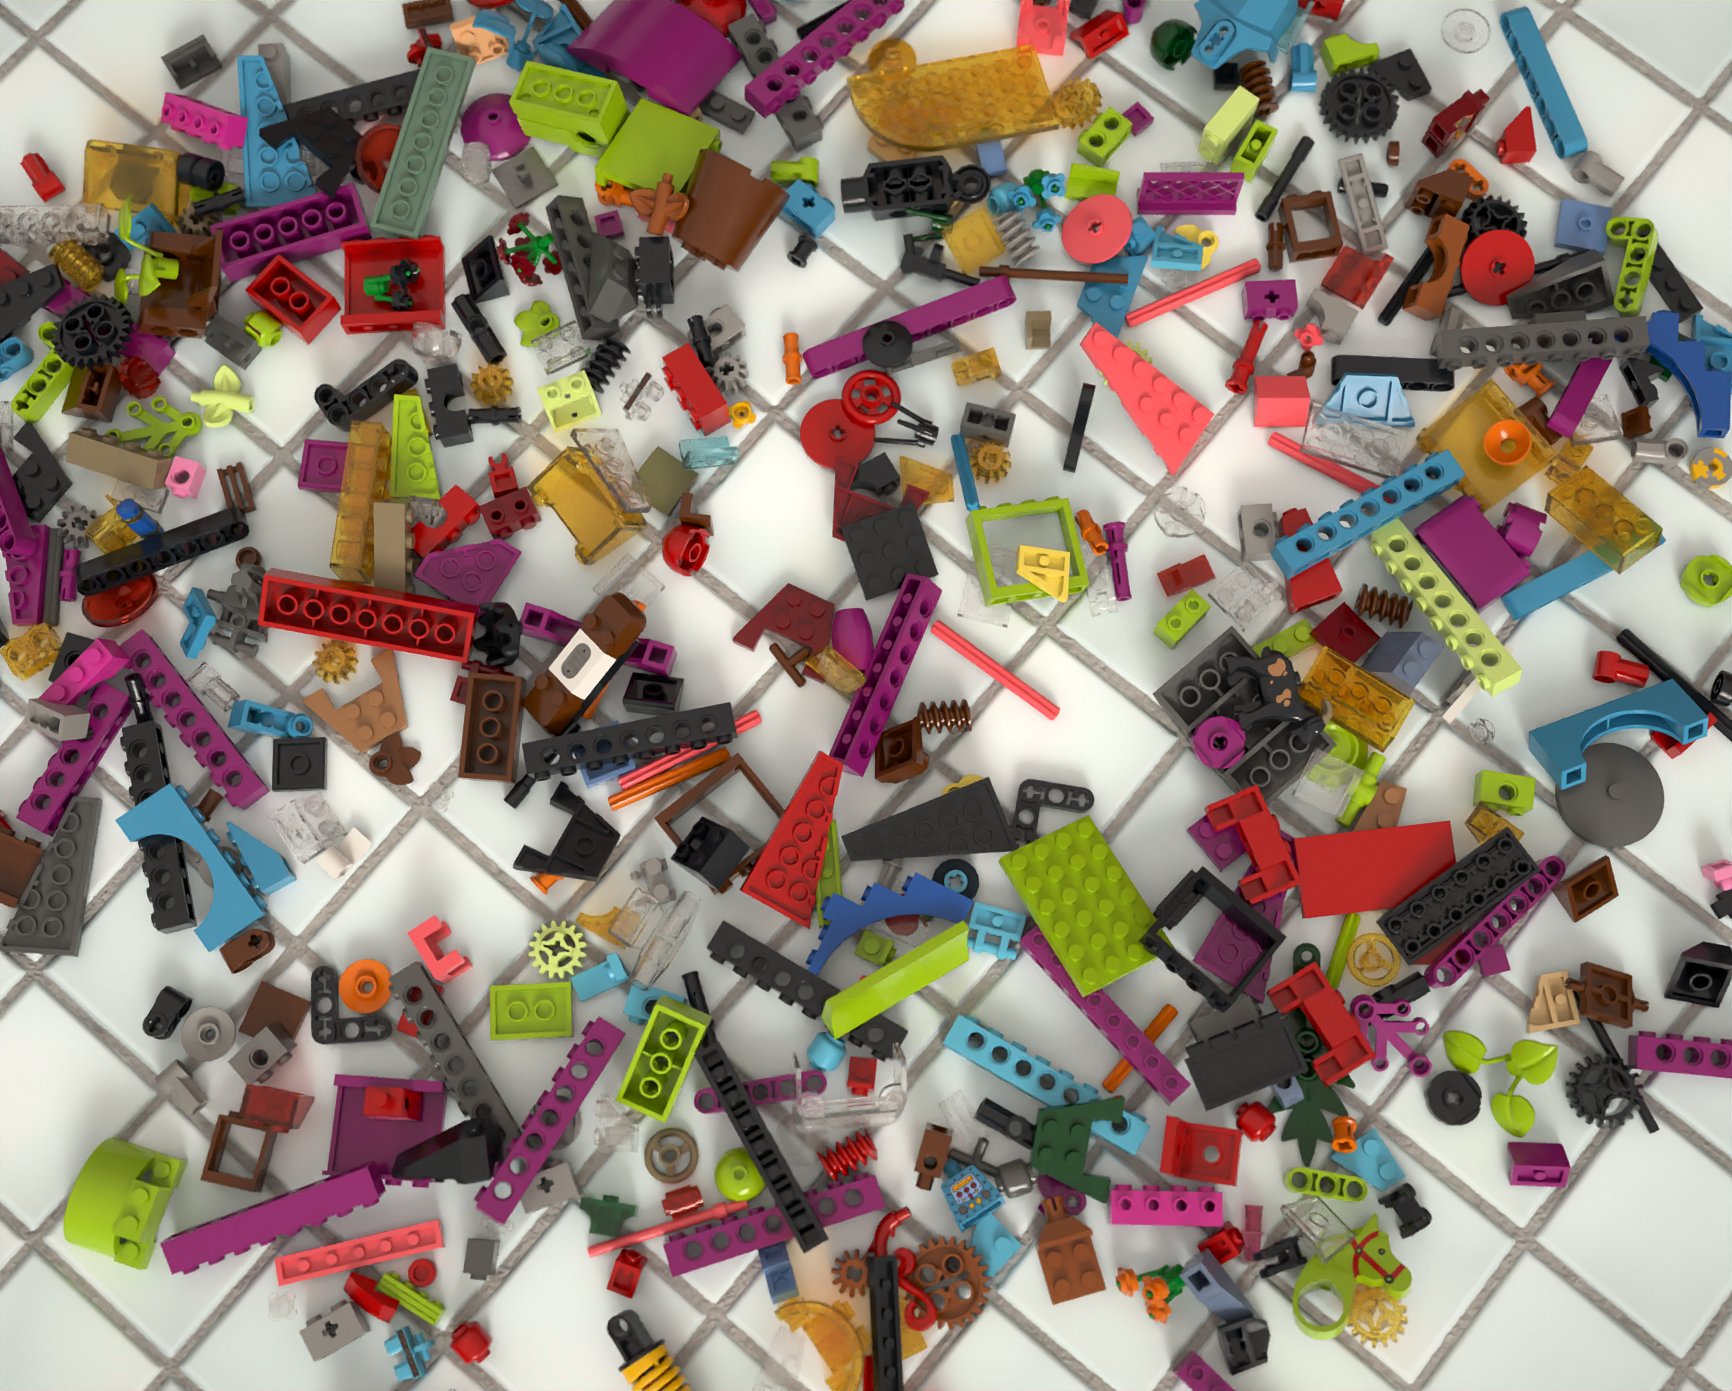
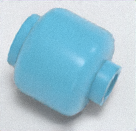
M1005 182L990 190L987 206L992 214L1000 217L1011 210L1016 211L1012 200H1009L1007 197L1008 192L1017 187L1015 183Z
M829 1030L827 1033H818L806 1051L810 1059L809 1065L820 1072H823V1070H836L847 1053L844 1039L839 1037L835 1040Z

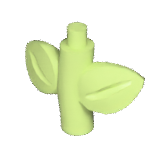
M224 363L219 367L214 376V390L203 389L201 393L192 392L191 394L192 402H198L201 407H207L203 413V423L207 427L216 428L228 425L232 420L233 410L250 414L254 410V397L239 393L241 388L240 378L229 365Z

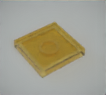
M984 207L940 231L963 274L970 273L1008 251L1005 249L1004 243L1001 242V237L996 233V228L991 223L992 221Z
M828 645L810 655L804 662L843 695L863 686L867 680L864 674Z

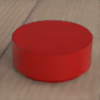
M417 1259L408 1269V1278L417 1287L429 1286L437 1277V1267L430 1259Z

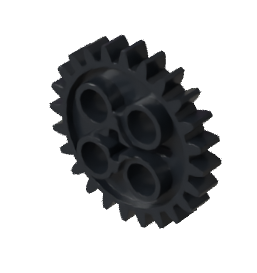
M1352 67L1348 75L1342 70L1339 77L1333 75L1331 82L1327 81L1320 95L1321 99L1318 106L1322 108L1319 115L1325 116L1322 123H1330L1328 131L1336 129L1337 138L1342 134L1345 135V142L1352 137L1355 144L1358 143L1360 138L1367 144L1370 136L1374 141H1377L1379 134L1385 136L1387 130H1391L1398 117L1397 112L1400 105L1396 103L1399 96L1393 95L1396 88H1388L1390 80L1382 82L1381 73L1374 77L1373 69L1368 74H1365L1363 67L1360 68L1359 73H1356ZM1359 87L1362 88V95H1361V97H1360V103L1357 102V99H1358V97H1359V92H1360V91H1359ZM1358 108L1361 109V112H1360V114H1359V119H1358V120H1359V124L1356 123V116H1357V114H1358Z
M93 294L91 300L83 296L82 303L80 304L74 300L73 308L66 306L67 313L58 314L61 322L53 323L57 330L51 331V334L54 336V339L51 340V343L55 346L54 351L65 363H68L72 368L77 366L80 370L87 366L91 371L95 364L101 369L103 368L104 361L112 364L111 357L120 358L121 356L118 351L120 349L127 350L128 348L124 343L132 342L131 337L128 335L135 332L131 327L134 324L130 317L131 313L121 301L118 302L113 296L109 299L105 294L100 299L96 294ZM85 317H86L87 321L92 325V326H91L92 330L94 331V333L96 334V336H97V337L99 338V340L101 341V343H102V346H101V347H99V344H98V343L96 342V340L94 339L93 333L91 332V330H90V329L87 327V325L85 324V322H84V318H85Z

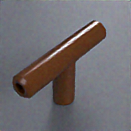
M777 643L770 645L769 651L794 683L800 688L806 684V680L795 666L810 655L808 648L803 647L788 658Z

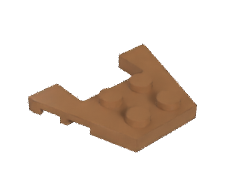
M388 649L370 660L382 679V683L342 707L335 709L323 688L302 699L306 706L363 754L381 744L387 737L396 735L409 727L399 684V674L397 673L395 663L396 658L392 649Z

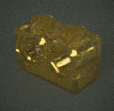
M43 622L42 624L32 626L21 637L9 640L5 647L0 649V653L12 673L19 679L26 681L56 661L63 642L55 629ZM48 638L47 644L41 647V642ZM25 652V657L18 661L20 654Z

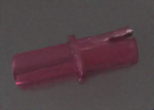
M1245 1205V1230H1242V1233L1245 1234L1244 1260L1259 1262L1253 1259L1252 1254L1261 1250V1235H1264V1232H1261L1263 1206Z

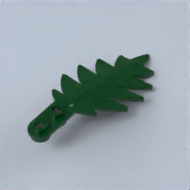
M1301 943L1295 948L1293 952V975L1313 962H1316L1321 969L1320 951L1314 944ZM1305 951H1309L1312 954V958L1308 961L1303 960L1301 957ZM1299 1006L1288 1012L1290 1014L1284 1019L1288 1020L1309 1071L1295 1076L1303 1092L1304 1099L1283 1109L1274 1096L1267 1109L1274 1114L1294 1108L1286 1121L1281 1140L1284 1142L1297 1138L1304 1165L1309 1167L1315 1152L1317 1139L1332 1143L1333 1140L1329 1125L1320 1109L1339 1116H1348V1112L1337 1093L1331 1086H1324L1311 1065L1312 1061L1326 1054L1328 1050L1323 1047L1325 1045ZM1350 1075L1336 1082L1350 1088H1355L1356 1086Z

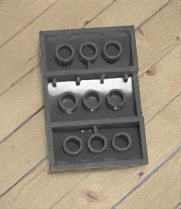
M1233 626L1229 627L1153 693L1162 709L1190 744L1191 736L1194 734L1196 727L1206 718L1223 716L1235 720L1233 706L1252 703L1261 699L1256 680L1243 678L1231 688L1227 686L1225 672H1228L1226 657L1248 656L1260 658ZM1267 719L1255 722L1248 729L1243 730L1246 738L1243 748L1245 751L1242 758L1235 765L1224 769L1212 768V770L1235 794L1257 784L1268 806L1337 745L1324 730L1311 743L1304 745L1300 742L1297 735L1290 733L1292 730L1299 728V723ZM1223 736L1213 739L1214 748L1219 747L1222 749L1224 747L1222 744L1225 740Z

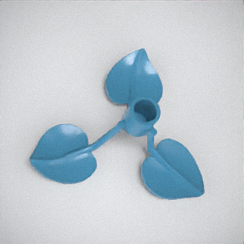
M515 0L519 7L532 13L524 36L517 43H514L517 33L515 26L510 24V20L506 16L489 9L482 10L476 15L473 28L486 29L497 35L510 38V45L507 51L509 55L506 60L509 67L522 71L526 61L532 62L533 57L539 52L543 57L562 68L578 72L577 60L575 56L567 52L566 48L555 43H548L547 46L540 44L531 53V46L526 43L536 15L546 20L551 19L554 15L553 7L546 1Z

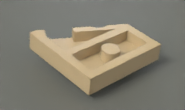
M1567 970L1543 974L1537 977L1526 1027L1527 1034L1581 1024L1573 990L1565 988V985H1567L1565 981L1569 978Z

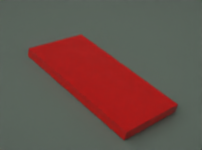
M1450 821L1291 839L1295 868L1302 881L1298 885L1302 919L1394 908L1456 863Z

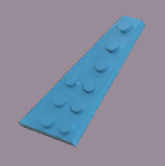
M262 55L237 56L240 115L248 118L244 147L242 148L246 207L270 208L316 194L315 186L296 138H291L275 150L259 136L261 128L288 120L265 58Z

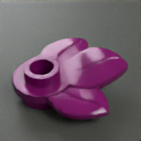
M1049 1175L1037 1177L1040 1193L1045 1198L1044 1200L1051 1198L1054 1210L1056 1208L1053 1197L1060 1195L1063 1196V1203L1068 1215H1078L1085 1209L1086 1197L1084 1193ZM1070 1196H1074L1077 1199V1205L1074 1207H1070L1067 1203V1199ZM1040 1203L1038 1206V1210L1042 1212L1044 1215H1046L1042 1203Z

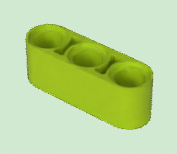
M1303 1167L1290 1168L1283 1175L1285 1188L1293 1193L1343 1202H1360L1365 1199L1368 1193L1365 1181L1355 1176ZM1295 1172L1300 1173L1303 1177L1304 1182L1300 1188L1292 1184L1291 1178ZM1323 1177L1329 1179L1331 1183V1188L1326 1193L1319 1187V1181ZM1350 1182H1354L1358 1187V1193L1355 1197H1350L1347 1193V1185Z

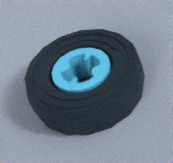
M949 859L942 862L935 869L932 877L933 881L971 900L976 896L979 888V876L975 868L969 862L962 859ZM956 876H959L961 878L960 883H963V886H956L955 889H952L950 887L951 882H948V879H955Z

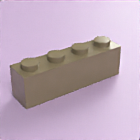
M81 428V431L69 433L65 462L156 490L167 487L164 483L171 468L173 458L163 455V451L149 448L146 450L140 448L141 444L129 441L124 443L119 441L117 436H102L97 434L95 429Z
M380 498L374 502V587L415 594V584H412L411 574L415 572V559L411 558V548L415 546V534L411 533V523L415 520V509L411 507V500Z

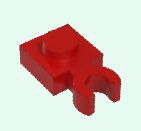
M502 453L503 460L500 463H494L492 456L488 458L492 472H488L495 499L519 489L513 466L509 467V461L505 453Z

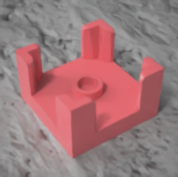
M1021 0L1015 51L1063 56L1070 0H1057V7L1033 5V0Z
M434 915L407 934L434 978L447 984L472 968L473 965L467 956L461 957L457 950H453L446 956L444 955L437 943L451 935L452 931L445 921L440 922L439 918Z

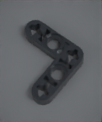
M1083 382L1063 471L1075 473L1096 385Z
M1035 779L1023 781L1020 784L1012 826L1014 839L1018 841L1021 837L1022 830L1016 831V827L1023 830L1032 829V833L1026 832L1025 841L1028 843L1035 841L1040 807L1086 813L1094 804L1093 793L1083 787ZM1031 785L1034 791L1042 792V787H1046L1044 801L1040 800L1041 795L1033 794L1032 798H1028L1027 793L1023 792V789L1026 790ZM1053 789H1058L1063 793L1064 798L1061 802L1054 803L1049 799V792ZM1068 791L1073 792L1072 798H1079L1080 794H1084L1085 799L1089 800V803H1085L1084 807H1081L1078 801L1071 800L1070 805H1066ZM1024 810L1030 811L1034 816V820L1030 824H1023L1019 820L1020 812Z
M320 966L313 971L311 975V1034L315 1042L322 1045L380 1042L390 1037L393 1029L392 1024L382 1016L339 1019L338 974L328 966ZM326 971V974L331 976V980L326 981V990H332V993L318 994V990L324 991V984L318 979ZM323 998H329L332 1003L331 1009L326 1013H321L318 1009V1003ZM318 1017H332V1021L326 1020V1028L331 1029V1034H328L325 1040L323 1036L319 1035V1031L324 1030V1021H318ZM379 1021L381 1025L385 1026V1030L380 1032V1036L376 1032L368 1031L366 1032L367 1037L364 1038L366 1031L364 1022H367V1027H376ZM350 1023H356L359 1027V1033L354 1038H348L345 1034V1028Z

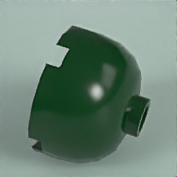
M1180 19L1164 21L1152 32L1149 45L1152 58L1164 69L1169 71L1175 70L1173 68L1174 65L1179 61L1183 65L1192 55L1191 51L1196 41L1194 36L1197 34V30L1189 23Z

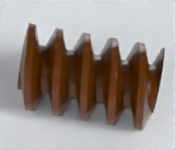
M1261 60L1250 62L1239 71L1242 87L1260 99L1254 114L1256 117L1270 115L1279 109V104L1276 103L1277 96L1273 94L1275 88L1271 85L1273 80L1269 76L1271 74L1270 69L1264 68L1266 62Z
M1363 583L1357 595L1354 609L1358 608L1359 616L1368 611L1370 620L1375 614H1378L1380 623L1385 617H1388L1389 626H1392L1398 620L1399 629H1402L1410 616L1413 600L1408 604V597L1402 596L1398 601L1397 593H1392L1388 598L1387 590H1382L1378 595V588L1375 586L1368 592V585Z
M966 699L961 700L959 707L955 700H951L949 708L945 700L940 702L939 708H937L934 701H931L928 709L924 702H920L917 717L920 719L921 731L925 727L927 733L931 734L932 728L936 727L938 734H941L943 726H946L948 732L952 733L953 726L956 725L959 732H962L966 724L969 731H972L971 710Z

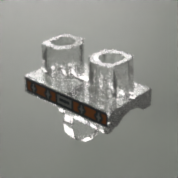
M646 372L640 382L633 379L630 384L622 382L619 386V389L623 392L620 400L625 403L622 408L626 412L625 418L632 421L635 417L646 421L652 411L650 406L644 404L647 397L658 402L663 396V387L654 381L652 374Z

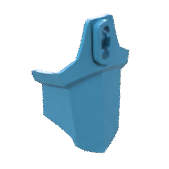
M1298 0L1197 1L1194 7L1198 12V16L1202 19V23L1191 51L1192 56L1207 67L1217 69L1236 54L1245 49L1267 52L1270 62L1275 64L1278 56L1276 44L1297 15ZM1221 31H1227V32H1228V33H1226V34H1222V36L1220 37V32H1221ZM1208 49L1213 50V52L1207 53L1205 51Z

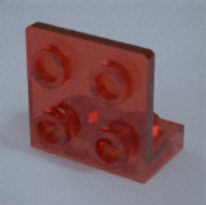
M1345 245L1322 280L1321 286L1357 307L1364 309L1394 258L1385 253L1381 261L1377 259L1373 261Z

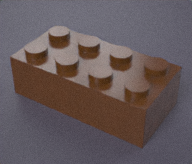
M469 672L458 778L516 784L524 712L523 701L525 699L527 682L523 677Z

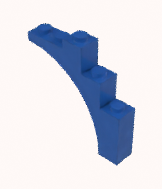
M1669 310L1652 312L1649 321H1646L1650 345L1644 353L1654 357L1664 365L1681 383L1694 411L1697 437L1725 438L1730 430L1731 372L1718 368L1704 371L1705 342H1697L1694 339L1678 341L1679 313H1672ZM1614 337L1618 342H1623L1619 337Z
M916 872L913 877L907 876L901 889L906 892L904 896L875 882L872 887L867 885L860 899L865 902L863 907L833 893L832 897H825L820 908L824 912L822 917L831 921L829 926L824 924L818 936V939L822 942L818 950L812 949L806 961V964L810 965L808 971L819 975L828 958L846 939L860 929L879 920L900 915H926L943 918L957 924L965 920L974 900Z

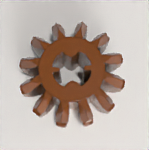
M855 1249L854 1259H851L849 1252L846 1250L843 1252L847 1260L845 1263L838 1257L835 1259V1262L842 1266V1268H832L831 1273L840 1274L841 1277L834 1279L832 1283L833 1285L840 1282L844 1283L839 1290L841 1294L845 1292L848 1286L851 1288L850 1298H854L855 1288H858L860 1295L863 1297L865 1296V1290L862 1285L865 1284L869 1288V1281H867L868 1265L866 1266L865 1262L870 1257V1254L866 1253L862 1260H859L860 1251ZM852 1265L856 1269L861 1268L863 1275H859L861 1279L855 1281L853 1278L848 1279L846 1272H850L848 1268Z

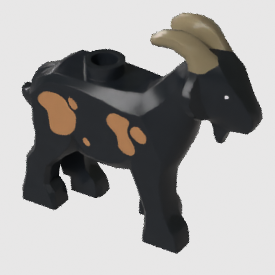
M1266 646L1261 652L1262 658H1251L1248 656L1226 657L1228 672H1225L1228 688L1235 686L1240 679L1250 678L1257 681V688L1261 697L1259 701L1232 707L1235 721H1239L1241 731L1248 729L1255 722L1267 719L1299 723V728L1292 730L1290 733L1297 735L1300 742L1307 745L1323 731L1331 720L1333 706L1328 699L1325 698L1320 702L1323 710L1322 714L1300 700L1298 687H1301V678L1299 672H1294L1292 662L1282 652L1271 650L1269 646Z

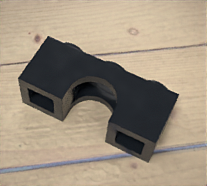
M457 364L427 369L428 379H424L427 393L432 396V402H429L431 416L436 418L437 425H433L436 440H440L444 448L474 442L472 428L469 423L470 418L466 410H448V405L453 399L465 396L462 375Z

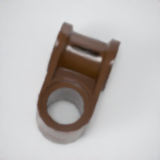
M252 929L241 937L222 946L219 952L231 973L236 974L270 953L275 947V938L268 931ZM258 937L263 938V940L260 941L261 947L256 946V944L259 943Z

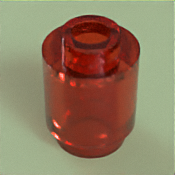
M689 1184L666 1192V1199L661 1200L666 1216L671 1215L673 1220L699 1211L698 1208L704 1206L698 1185L691 1187Z

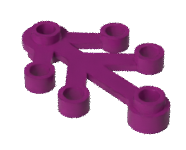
M1361 994L1353 998L1350 1003V1012L1359 1020L1361 1025L1359 1030L1369 1045L1370 1042L1367 1038L1369 1022L1376 1028V1057L1370 1061L1373 1068L1379 1072L1385 1071L1388 1068L1389 1062L1386 1058L1388 1040L1408 1060V1068L1414 1076H1427L1432 1069V1064L1428 1057L1423 1053H1416L1397 1034L1416 1033L1420 1036L1427 1034L1430 1026L1426 1019L1416 1017L1412 1021H1384L1378 1015L1396 1013L1400 1017L1409 1015L1411 1006L1404 998L1396 999L1394 1002H1376L1373 997L1367 994ZM1361 1004H1368L1365 1010H1359ZM1406 1004L1405 1010H1397L1399 1005ZM1419 1023H1424V1024H1425L1422 1029H1420V1030H1417V1029H1416L1417 1024H1419ZM1378 1059H1384L1382 1065H1375ZM1416 1060H1422L1420 1066H1414Z

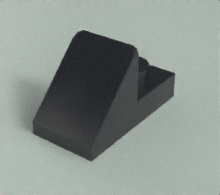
M1627 358L1619 369L1638 406H1645L1649 409L1659 399L1657 388L1651 381L1658 379L1665 369L1638 358Z

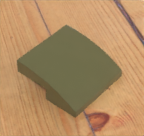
M658 446L639 469L627 489L664 515L671 517L682 499V493H689L700 474Z

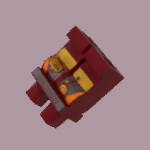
M1479 89L1474 94L1467 90L1461 98L1433 118L1421 142L1438 159L1445 153L1452 139H1458L1464 132L1468 134L1474 128L1485 105L1490 100L1489 96L1482 89Z

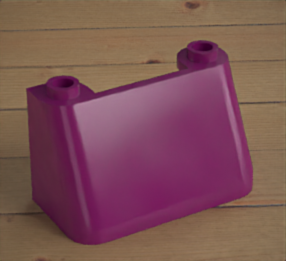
M1464 494L1415 528L1414 536L1421 544H1427V550L1440 562L1463 590L1465 596L1469 595L1468 598L1472 602L1471 605L1480 614L1529 577L1530 571L1528 569L1532 566L1523 555L1518 557L1479 511L1481 505L1473 495L1467 497Z

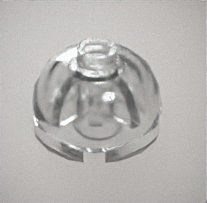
M423 322L414 323L411 332L412 349L418 356L424 358L423 363L431 366H438V362L452 360L458 354L463 340V336L456 331L450 329L448 334L447 331L442 330L441 326Z

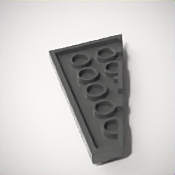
M72 797L58 824L59 829L53 841L49 842L45 850L47 853L41 865L38 864L19 901L20 906L14 918L10 919L6 927L8 930L2 942H0V952L78 957L102 799Z

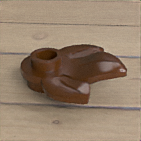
M399 734L392 735L384 739L379 752L372 755L369 761V768L374 775L386 777L394 785H407L414 781L409 769H412L419 762L422 754L415 748L402 747L401 736ZM386 760L387 766L380 769L379 763Z

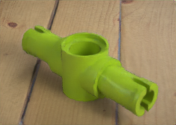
M1372 752L1363 770L1358 771L1357 774L1354 773L1351 777V782H1348L1343 792L1345 794V803L1335 820L1338 824L1349 828L1359 809H1363L1364 805L1368 806L1378 789L1376 785L1378 780L1376 778L1386 761L1383 755Z

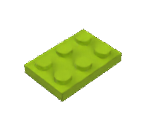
M572 982L490 986L491 1041L573 1037Z

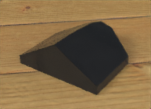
M1254 1314L1217 1326L1218 1342L1231 1376L1267 1363V1351L1271 1335L1267 1321Z

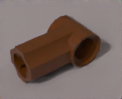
M1534 397L1513 410V418L1528 428L1533 438L1544 450L1552 446L1563 436L1546 427L1549 420L1547 407L1540 398Z

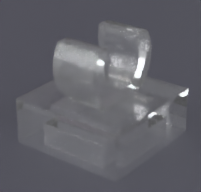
M409 495L411 507L415 509L414 522L422 521L425 525H434V517L439 516L440 506H436V499Z

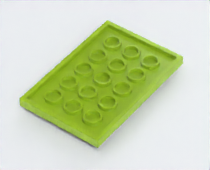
M1089 815L1000 857L999 864L1083 998L1159 959L1157 956L1148 953L1143 944L1139 942L1141 937L1156 921V918ZM1160 928L1156 934L1174 948L1163 929Z

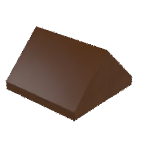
M1607 855L1591 862L1551 888L1567 914L1575 923L1619 896L1610 858Z

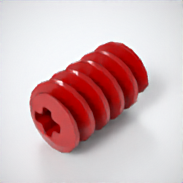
M864 1127L865 1136L855 1131V1141L846 1136V1146L836 1141V1151H833L828 1146L825 1147V1157L818 1151L816 1152L828 1177L830 1176L837 1182L839 1181V1171L844 1176L849 1175L848 1166L854 1171H858V1161L864 1166L868 1165L867 1156H870L875 1161L878 1160L877 1149L866 1127Z

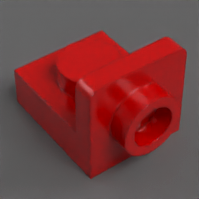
M1227 1221L1223 1224L1221 1230L1201 1240L1197 1247L1200 1252L1208 1248L1220 1265L1240 1255L1245 1243L1241 1231L1237 1227H1233L1230 1221Z
M622 1249L615 1261L606 1289L632 1299L648 1258L642 1256L638 1251Z

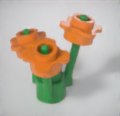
M1176 1264L1171 1268L1165 1265L1160 1269L1136 1275L1132 1268L1122 1270L1120 1267L1117 1269L1116 1286L1119 1291L1123 1292L1124 1295L1132 1297L1133 1292L1139 1290L1138 1282L1143 1281L1142 1295L1147 1301L1145 1303L1147 1307L1146 1312L1155 1322L1160 1321L1163 1324L1167 1323L1166 1320L1171 1313L1168 1304L1176 1296L1183 1293L1182 1288L1186 1284L1180 1277L1183 1270L1180 1264Z

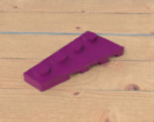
M46 524L30 525L36 539V548L31 556L26 557L2 552V556L6 558L7 570L5 571L6 581L10 585L8 596L12 624L18 627L42 625L49 530L51 529Z

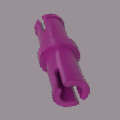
M64 549L63 571H60L59 577L62 578L59 596L61 601L71 602L72 600V602H76L77 587L74 569L80 564L81 550Z

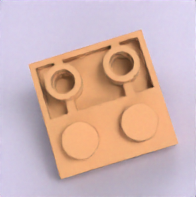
M476 15L449 25L460 55L474 58L476 65L508 54L509 46L505 37L486 29L473 28Z

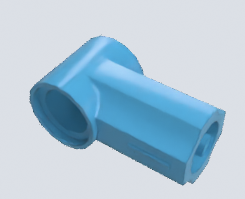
M1299 43L1293 46L1291 50L1289 92L1314 93L1317 86V71L1314 70L1313 46H1310L1308 43Z

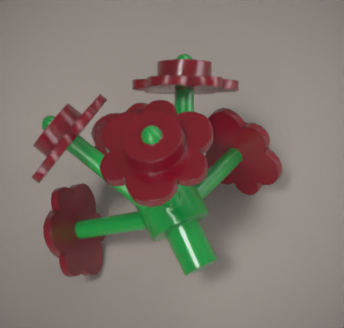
M521 212L510 219L507 234H518L522 230L527 237L517 238L515 240L516 247L512 248L507 247L505 239L499 238L500 246H497V255L501 261L504 260L505 265L513 267L515 274L519 276L520 281L524 285L530 287L537 286L538 284L542 285L541 277L534 273L542 254L546 255L542 262L546 273L558 275L562 271L558 251L554 250L551 253L548 251L549 244L554 241V237L551 233H547L543 237H535L526 228L530 222L528 219L530 214Z

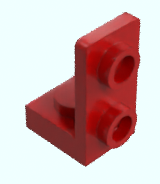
M850 1056L846 1088L847 1090H852L851 1094L853 1096L868 1097V1092H874L877 1059Z

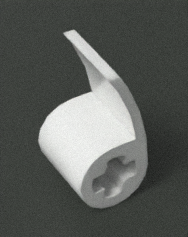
M353 827L336 848L331 846L320 855L317 864L335 881H339L363 858L372 847V843Z

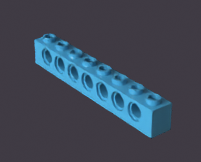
M1448 449L1440 454L1436 451L1430 454L1424 460V463L1410 465L1403 471L1404 474L1399 477L1393 475L1387 478L1381 487L1367 489L1361 494V498L1356 501L1350 499L1344 502L1338 511L1324 513L1318 518V522L1313 525L1307 523L1301 526L1295 535L1281 537L1274 543L1275 547L1271 556L1287 580L1458 485L1466 473ZM1426 473L1432 474L1435 479H1430ZM1404 485L1411 486L1414 491L1407 490ZM1383 497L1390 498L1393 503H1387ZM1361 509L1369 510L1372 515L1364 514ZM1340 521H1346L1350 527L1342 526ZM1318 533L1326 534L1329 539L1324 540L1320 538ZM1296 545L1304 546L1307 552L1298 550Z

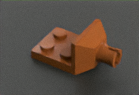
M1062 1195L1053 1197L1056 1210L1053 1208L1051 1198L1041 1201L1047 1217V1223L1043 1224L1035 1242L1052 1305L1106 1290L1090 1236L1093 1235L1092 1229L1073 1216L1068 1217Z

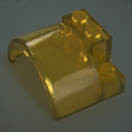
M794 1296L774 1311L779 1321L784 1320L785 1323H788L792 1333L801 1326L803 1327L833 1373L825 1379V1383L829 1385L832 1391H859L858 1387L864 1371V1352L871 1348L868 1343L871 1340V1336L863 1324L860 1327L856 1325L852 1319L856 1314L847 1301L842 1303L838 1299L831 1304L818 1299H805L804 1297L799 1299ZM809 1313H813V1314H817V1315L814 1316L813 1318H811L810 1315H809ZM853 1361L852 1369L846 1371L844 1366Z

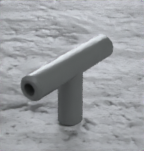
M979 1138L972 1156L955 1148L950 1149L948 1158L966 1166L974 1165L980 1172L989 1176H998V1167L982 1160L989 1144L986 1138Z

